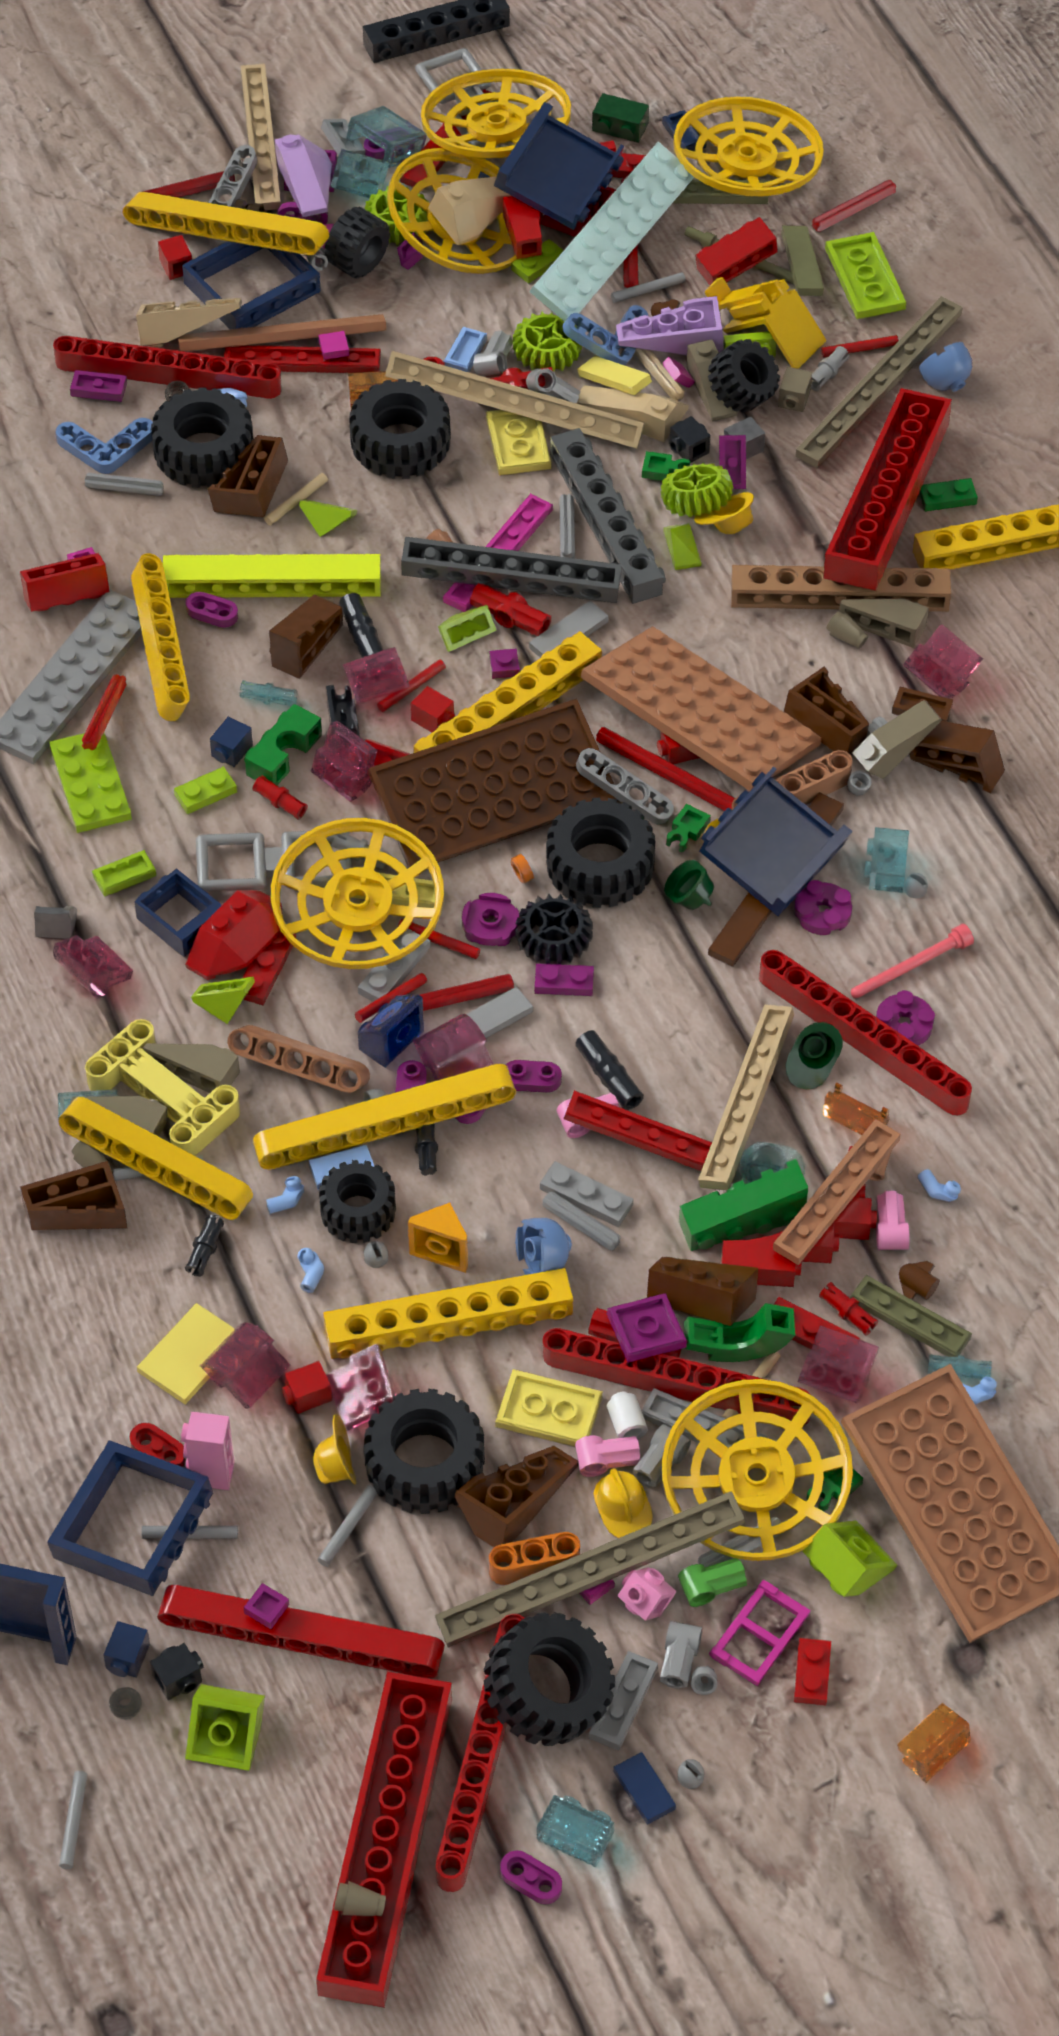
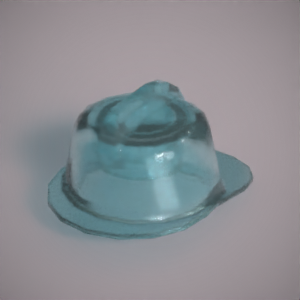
M757 1142L743 1152L739 1168L743 1181L748 1184L762 1178L761 1172L772 1168L775 1173L787 1168L786 1162L795 1158L804 1176L805 1163L798 1151L791 1147L770 1142Z

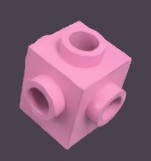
M647 1567L632 1570L625 1576L622 1581L623 1588L618 1597L625 1603V1607L631 1613L640 1616L646 1621L660 1617L677 1591L664 1581V1576L659 1571Z

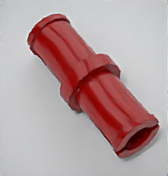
M263 775L259 776L254 782L252 790L270 800L271 805L275 808H282L297 820L301 819L306 813L308 805L289 794V790L284 786H277Z
M829 1282L826 1285L828 1289L824 1287L819 1297L838 1311V1316L842 1320L847 1319L865 1336L870 1334L871 1331L869 1329L873 1330L878 1324V1320L858 1305L859 1301L854 1297L849 1298L833 1282Z

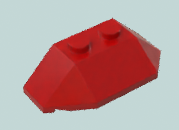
M237 890L199 928L185 964L186 968L206 980L216 978V975L228 974L248 967L281 934V930L274 918L271 897L260 890Z

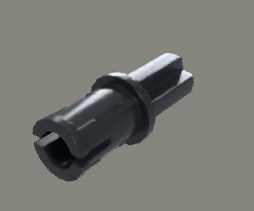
M434 1123L416 1128L417 1143L415 1145V1152L419 1157V1169L424 1176L433 1175L437 1171L436 1153L438 1151V1144L435 1141Z

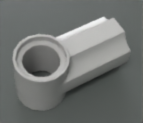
M495 331L484 353L476 354L474 357L473 365L476 375L482 377L501 375L507 369L506 357L513 345L511 335H507L503 331Z
M548 368L533 370L526 379L528 389L573 403H577L581 391L557 377ZM540 374L545 377L543 388L538 384Z
M662 1424L657 1429L650 1442V1448L633 1469V1475L641 1484L648 1488H656L662 1480V1457L664 1446L671 1430L665 1424ZM681 1435L674 1451L672 1465L680 1463L690 1448L691 1439L684 1435Z
M670 1621L665 1642L666 1654L660 1682L676 1689L688 1686L694 1656H697L700 1646L702 1627Z

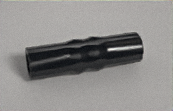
M357 593L346 594L340 599L339 606L342 607L343 615L348 624L349 632L352 634L353 641L357 645L367 668L374 669L380 667L386 662L387 656L379 640L377 630L373 626V621L366 610L361 596Z
M595 1030L583 1033L576 1040L575 1046L589 1063L594 1074L615 1095L623 1109L631 1110L637 1107L642 1102L644 1094L628 1075L625 1067L619 1063L617 1056L608 1049Z

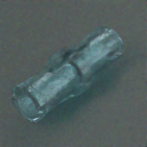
M246 680L242 681L240 690L243 691L239 692L240 698L260 700L267 705L277 703L292 706L297 701L295 695H298L297 689L276 687L273 683L269 682L265 685Z
M929 1355L928 1374L951 1364L960 1380H962V1377L981 1380L983 1377H991L992 1361L966 1359L963 1355H958V1357Z

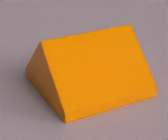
M450 1202L409 1218L408 1239L410 1255L466 1273L468 1269L467 1234Z

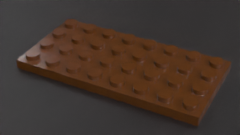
M577 698L371 767L368 770L389 823L411 832L421 840L432 852L437 863L552 824L556 816L562 815L564 809L570 805L575 807L579 801L585 800L590 802L592 798H600L602 801H608V798L616 799L582 776L576 768V761L583 750L590 748L600 752ZM590 758L586 761L585 765L590 767L593 765L594 760ZM602 766L597 774L601 775L605 767ZM607 773L606 780L610 784L615 785L610 773ZM397 841L408 868L421 860L408 846Z

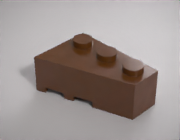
M257 435L238 456L239 461L231 469L227 468L223 472L224 477L218 484H212L207 489L214 512L255 517L265 516L288 463V457L282 437Z
M314 594L270 629L269 652L271 654L272 667L300 679L343 626L342 607Z
M824 666L788 691L784 712L820 736L821 743L832 751L841 750L852 756L854 755L852 752L866 739L869 722L852 701L846 700L841 693L842 688L838 683L834 684L828 677L829 671Z
M941 721L909 753L911 760L941 773L946 769L960 775L959 780L967 783L968 780L981 784L984 786L983 791L990 794L1005 772L995 731L986 728Z
M108 1161L20 1186L23 1207L31 1230L128 1228L125 1208Z
M661 1257L649 1269L647 1298L666 1293L672 1309L731 1326L756 1300L758 1268Z

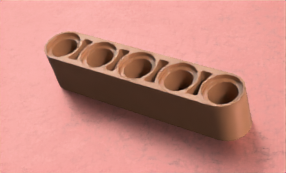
M833 751L774 780L807 805L813 802L819 792L828 795L847 785L852 771V757L845 751ZM737 798L732 802V810L737 806L735 803Z
M246 1025L235 1029L228 1036V1047L236 1055L343 1092H354L364 1087L370 1080L369 1069L361 1062L253 1025ZM242 1033L249 1039L248 1047L241 1042ZM268 1043H272L275 1046V1056L268 1052ZM295 1052L300 1053L303 1057L302 1065L297 1064L295 1061ZM322 1061H325L330 1066L329 1075L323 1072L321 1068ZM349 1071H353L357 1075V1084L349 1080Z

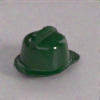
M687 860L677 866L668 876L664 891L674 903L680 904L689 910H695L703 904L712 905L709 897L713 893L714 883L707 874L706 869L698 861Z
M825 1022L813 1023L805 1027L798 1034L785 1064L786 1074L790 1082L797 1088L804 1090L815 1089L828 1078L843 1048L842 1036L839 1030L832 1024Z

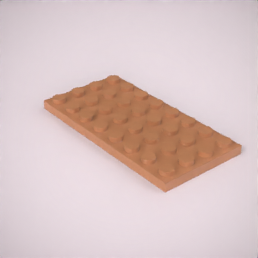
M653 626L582 669L581 678L749 791L754 788L752 783L761 772L767 774L774 766L777 769L773 775L774 777L819 747L821 743V737L810 728L802 725L787 713L778 709Z
M951 1364L842 1418V1425L969 1643L1059 1597V1546Z

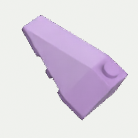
M299 134L286 135L283 138L274 139L277 166L302 216L307 217L328 212L332 163L326 151Z
M717 296L690 299L684 301L682 307L673 310L667 307L661 309V314L649 317L643 315L616 325L619 346L687 355V346L689 344L712 339L719 353L724 350Z

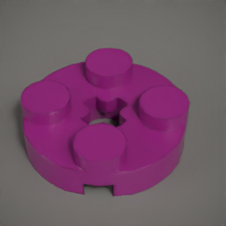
M812 880L796 897L795 916L800 920V925L813 934L829 935L831 931L838 928L841 931L851 920V894L848 890L842 889L835 884ZM825 905L831 910L825 909L824 912H820L819 906Z
M484 893L479 895V899L473 902L471 900L468 901L462 911V928L466 939L485 946L508 945L511 938L515 936L519 910L511 904V900L507 896L498 893ZM489 916H494L495 922L488 923L483 919H488Z
M902 990L897 995L889 996L880 1003L876 1017L919 1046L927 1041L932 1034L935 1013L925 1000L913 995L910 991ZM900 1017H908L911 1023H899Z

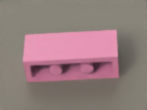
M191 1412L189 1423L183 1424L181 1442H185L183 1457L187 1458L186 1469L208 1476L211 1487L214 1489L229 1490L235 1464L229 1416Z

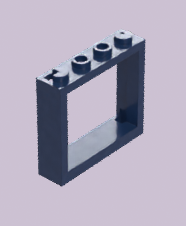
M227 241L183 264L184 284L205 305V302L208 300L222 299L204 279L256 253L264 247ZM267 248L296 277L219 319L230 330L256 327L321 292L320 273L301 254Z
M109 1440L47 1541L52 1557L154 1596L161 1582L166 1581L168 1570L173 1561L180 1558L183 1544L187 1537L195 1532L199 1517L204 1508L207 1509L210 1506L209 1500L213 1495V1490L208 1476ZM122 1466L190 1490L144 1569L76 1544Z

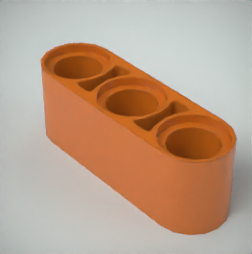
M560 1532L495 1546L489 1554V1575L495 1583L508 1585L580 1555V1540L573 1533ZM570 1550L572 1553L564 1555L560 1551ZM531 1556H538L541 1559L538 1561H532L528 1558ZM501 1562H506L510 1564L507 1567L497 1566V1564Z

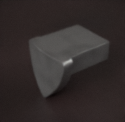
M36 906L34 912L35 937L71 940L76 922L77 908L74 906H66L65 908Z

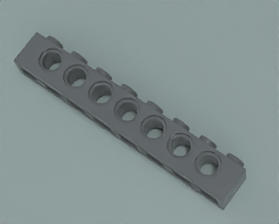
M580 428L551 436L550 456L608 561L614 564H622L620 582L632 604L663 595V583L666 582L665 573L661 567H657L652 549H647L642 531L640 529L637 530L634 526L631 512L629 510L626 511L624 508L621 494L615 492L611 476L605 474L602 461L598 455L595 456L589 437L585 438Z
M405 537L401 560L402 576L471 585L483 583L495 588L617 603L622 564Z

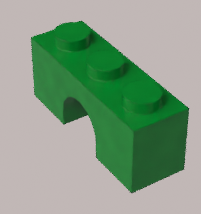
M293 704L287 711L282 712L277 723L270 730L268 729L264 732L261 740L254 748H250L244 758L246 776L256 780L259 776L263 775L278 786L290 772L289 754L283 752V750L295 748L307 753L322 736L321 717L296 704Z

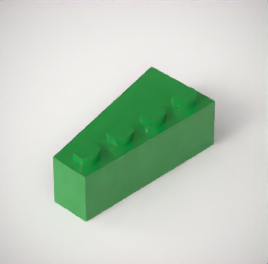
M797 1159L786 1162L787 1168L774 1173L772 1168L761 1172L762 1178L746 1184L743 1180L736 1182L724 1194L720 1195L718 1191L680 1205L679 1224L690 1251L697 1249L706 1250L716 1244L723 1243V1241L740 1240L745 1236L756 1233L765 1234L772 1229L788 1226L807 1203L808 1185Z

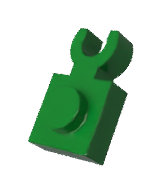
M646 451L642 478L663 480L667 478V474L674 473L675 469H682L684 465L690 466V460L678 459L673 461L671 454Z
M686 804L672 822V831L667 834L666 845L670 846L673 841H680L679 852H684L688 847V839L698 840L709 825L711 815Z
M842 1468L823 1472L824 1480L820 1494L823 1501L818 1506V1509L823 1512L829 1508L833 1497L838 1500L843 1480ZM854 1469L850 1494L863 1484V1477ZM813 1487L808 1490L806 1500H808Z

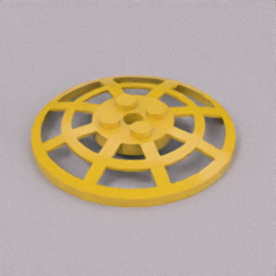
M516 69L480 70L452 78L434 89L422 105L421 122L426 135L445 150L469 157L504 158L509 156L515 145L496 148V145L510 141L517 144L521 138L520 136L523 135L530 124L527 123L526 117L535 111L538 112L544 102L547 103L554 97L562 106L564 117L557 118L556 120L568 126L571 120V103L565 90L545 76ZM502 82L500 92L485 93L470 97L463 89L482 83ZM512 82L534 86L545 91L537 100L510 92ZM452 93H455L461 101L446 116L433 112L435 106ZM498 100V102H490L482 105H477V103L485 101ZM515 101L523 103L528 106L522 109L521 107L508 102ZM468 108L470 110L466 120L455 118L464 109ZM432 119L444 123L445 132L449 138L437 136L430 129L429 120ZM452 126L467 128L469 134L457 137ZM477 140L486 143L485 147H479L466 142Z
M724 97L709 100L695 106L679 120L673 140L674 151L679 162L684 165V168L693 177L718 190L744 196H772L802 187L817 174L821 167L824 152L823 142L818 131L805 117L779 103L753 97ZM726 110L732 111V122L721 123L709 129L698 121L701 117ZM742 110L763 112L776 116L780 120L773 128L756 122L743 121ZM789 123L807 137L811 145L797 149L792 140L782 133ZM690 125L701 134L696 142L695 151L681 148L682 136ZM745 129L759 131L766 135L763 137L758 134L745 132ZM735 130L734 134H730L723 139L716 136V134L723 131ZM775 139L779 140L788 151L778 153L772 142ZM707 141L718 147L717 154L702 152ZM814 153V166L808 174H794L799 165V157ZM686 157L697 160L701 168L710 177L696 169ZM789 159L792 161L787 172L775 168L776 161ZM706 162L719 163L724 170L716 173ZM767 174L778 177L775 180L760 183L758 177ZM736 175L747 178L749 183L737 182L728 178ZM786 180L793 181L785 185L776 186L778 184L785 182Z
M434 148L414 153L397 167L387 191L388 207L395 226L414 249L441 266L455 271L474 274L497 272L510 267L511 263L517 260L515 254L509 260L499 264H494L488 258L497 253L504 243L512 245L510 237L507 235L508 231L503 213L497 217L499 233L485 228L478 238L461 244L466 245L472 254H461L451 251L452 245L456 243L429 210L430 203L417 196L428 186H432L436 193L437 189L442 187L441 183L450 184L460 180L478 179L480 171L489 177H496L500 169L498 166L484 158L469 157L443 148ZM433 161L456 162L470 166L471 169L467 178L454 175H437ZM423 164L428 177L419 181L411 191L399 182L400 178L408 170ZM395 190L407 199V215L410 222H402L397 213L394 203ZM414 204L427 212L428 221L417 222ZM424 231H434L443 239L442 245L439 246L432 241ZM410 232H416L427 245L438 251L439 254L432 252L421 244ZM481 237L496 241L491 248L484 252L476 244ZM448 257L469 261L478 260L483 266L457 263L449 260Z
M370 818L335 820L317 826L301 835L281 856L274 870L271 882V906L274 918L287 940L300 952L315 961L345 969H369L384 966L400 960L416 950L426 941L436 927L444 902V884L441 870L434 855L426 845L411 832L395 824ZM346 832L373 833L369 848H347L333 852L326 838ZM384 835L408 846L421 860L407 869L396 858L381 852L380 849ZM316 843L323 858L319 859L309 868L302 880L287 875L286 872L296 857L307 847ZM348 858H366L363 868L354 867L344 870L339 862ZM377 861L390 866L398 875L387 881L381 874L374 871ZM327 866L330 868L334 876L328 881L325 888L311 884L319 872ZM427 869L432 876L435 887L434 908L417 907L418 891L414 878ZM406 884L409 893V906L392 904V891ZM281 885L298 891L297 907L301 920L288 924L285 923L280 907ZM310 895L323 899L324 912L310 917L306 907V896ZM360 895L365 898V901L355 904L350 899L353 896ZM389 915L405 917L399 927L389 935L381 927V924ZM414 918L430 919L423 933L411 944L401 950L395 945L393 941L398 939L408 929ZM331 921L334 925L341 928L342 931L338 941L325 935L317 926ZM308 930L319 941L335 948L332 956L328 957L311 950L298 941L293 934ZM369 930L377 940L364 944L350 943L354 932ZM382 947L388 954V956L367 961L343 960L346 951L361 952Z
M764 1379L727 1383L706 1392L694 1400L680 1414L672 1426L662 1457V1483L666 1499L674 1515L682 1512L676 1500L674 1489H693L698 1504L707 1502L702 1489L721 1487L723 1494L732 1491L740 1509L756 1512L759 1529L737 1526L728 1531L738 1535L760 1537L763 1553L733 1550L712 1541L713 1537L700 1542L715 1552L732 1558L750 1561L774 1560L788 1557L807 1548L824 1524L836 1523L849 1498L853 1477L852 1454L847 1437L839 1422L828 1408L815 1397L797 1387ZM751 1394L777 1395L802 1406L792 1421L775 1414L754 1412ZM739 1395L741 1414L722 1420L709 1431L694 1420L700 1412L712 1404L728 1397ZM812 1413L831 1432L840 1455L821 1459L815 1443L802 1429ZM755 1423L771 1424L784 1429V1432L777 1441L765 1437H757ZM743 1424L745 1439L737 1441L729 1448L716 1439L725 1431ZM686 1429L700 1441L692 1458L691 1476H672L671 1467L674 1451L680 1436ZM795 1438L806 1448L812 1462L794 1465L787 1448ZM707 1449L721 1458L718 1475L700 1476L701 1463ZM760 1468L764 1470L766 1476L760 1481H754L750 1479L748 1473L751 1469ZM842 1468L841 1493L835 1509L829 1515L815 1507L822 1492L823 1472ZM814 1475L813 1488L807 1502L791 1493L795 1478ZM782 1503L798 1512L787 1521L771 1526L769 1511L777 1508ZM806 1517L822 1525L803 1542L787 1549L776 1551L773 1535H778L794 1528Z

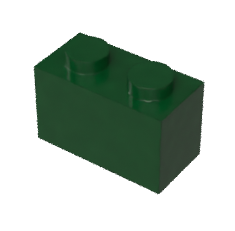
M602 93L592 112V131L637 143L640 142L649 124L648 104Z

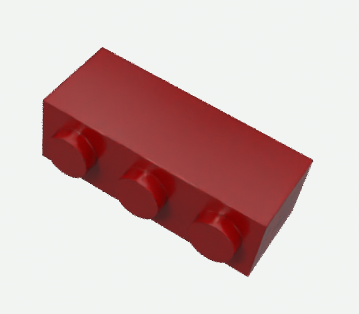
M758 217L753 221L746 222L735 232L724 235L720 241L701 249L695 255L697 270L709 285L720 277H723L727 283L778 252L777 238L764 221Z
M99 553L20 571L24 599L31 612L46 611L50 607L57 605H71L78 600L87 598L96 599L110 592L106 564Z

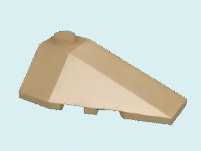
M496 177L455 181L437 189L428 208L457 245L478 238L483 230L503 213V197L511 195L494 186Z
M241 298L212 299L206 301V305H200V302H197V300L187 301L180 304V306H175V301L143 304L136 314L141 346L148 345V347L155 348L163 347V343L176 339L239 309L242 300Z
M586 385L581 388L579 399L576 403L643 422L645 425L642 434L663 443L670 435V427L681 420L689 406L667 396L639 392L631 395L616 389Z

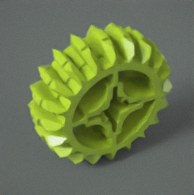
M387 186L386 191L378 189L376 195L371 194L370 199L366 201L364 209L389 225V244L394 242L398 246L405 239L395 226L390 215ZM395 190L394 203L397 213L402 222H410L407 215V199ZM418 194V195H417V196H419L420 198H422V199H424L425 201H427V200L425 199L424 194ZM414 204L417 222L428 221L427 212Z
M542 311L538 316L532 313L530 319L523 318L522 323L517 324L513 334V350L517 361H522L523 367L530 366L531 370L552 367L553 372L555 369L563 371L565 366L571 367L573 361L578 360L582 345L570 339L564 333V321L557 315H554L553 311L550 314H544Z
M704 462L700 465L693 463L692 466L687 467L684 465L682 469H675L674 473L667 474V478L662 480L660 492L666 510L671 511V514L678 513L679 516L688 515L689 517L693 515L701 516V514L705 513L710 514L713 510L718 511L721 506L727 505V502L732 499L733 483L728 470L723 469L722 466H715L714 463L706 465Z

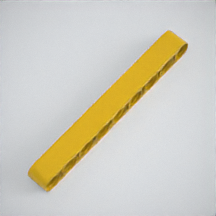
M138 192L123 208L125 219L134 225L304 255L316 254L329 238V231L326 226L317 221L148 192Z
M494 1064L260 1131L254 1136L253 1145L261 1168L267 1170L276 1169L416 1129L423 1125H430L503 1104L515 1097L516 1089L508 1067L504 1064Z

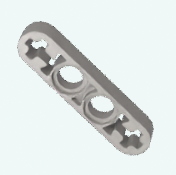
M242 145L236 148L208 203L234 207L237 199H240L257 165V156L253 147ZM241 158H245V160H244V162H243V167H242V160H241ZM233 174L242 175L239 181L232 182L229 180ZM223 194L232 195L229 201L223 202L219 200Z
M588 748L580 753L576 761V768L582 776L622 803L625 802L631 805L634 811L637 809L646 819L654 824L661 825L670 819L674 807L666 796L599 751ZM590 758L593 759V765L587 767L585 765L586 761ZM602 766H604L605 768L603 769L601 775H598V771L601 769ZM606 774H617L620 778V783L616 785L610 784L606 780ZM633 788L641 790L644 798L642 800L632 799L629 790ZM650 797L652 801L648 807H645L644 805ZM659 806H662V807H664L665 809H664V811L659 815V814H657L655 811H656V808H658Z

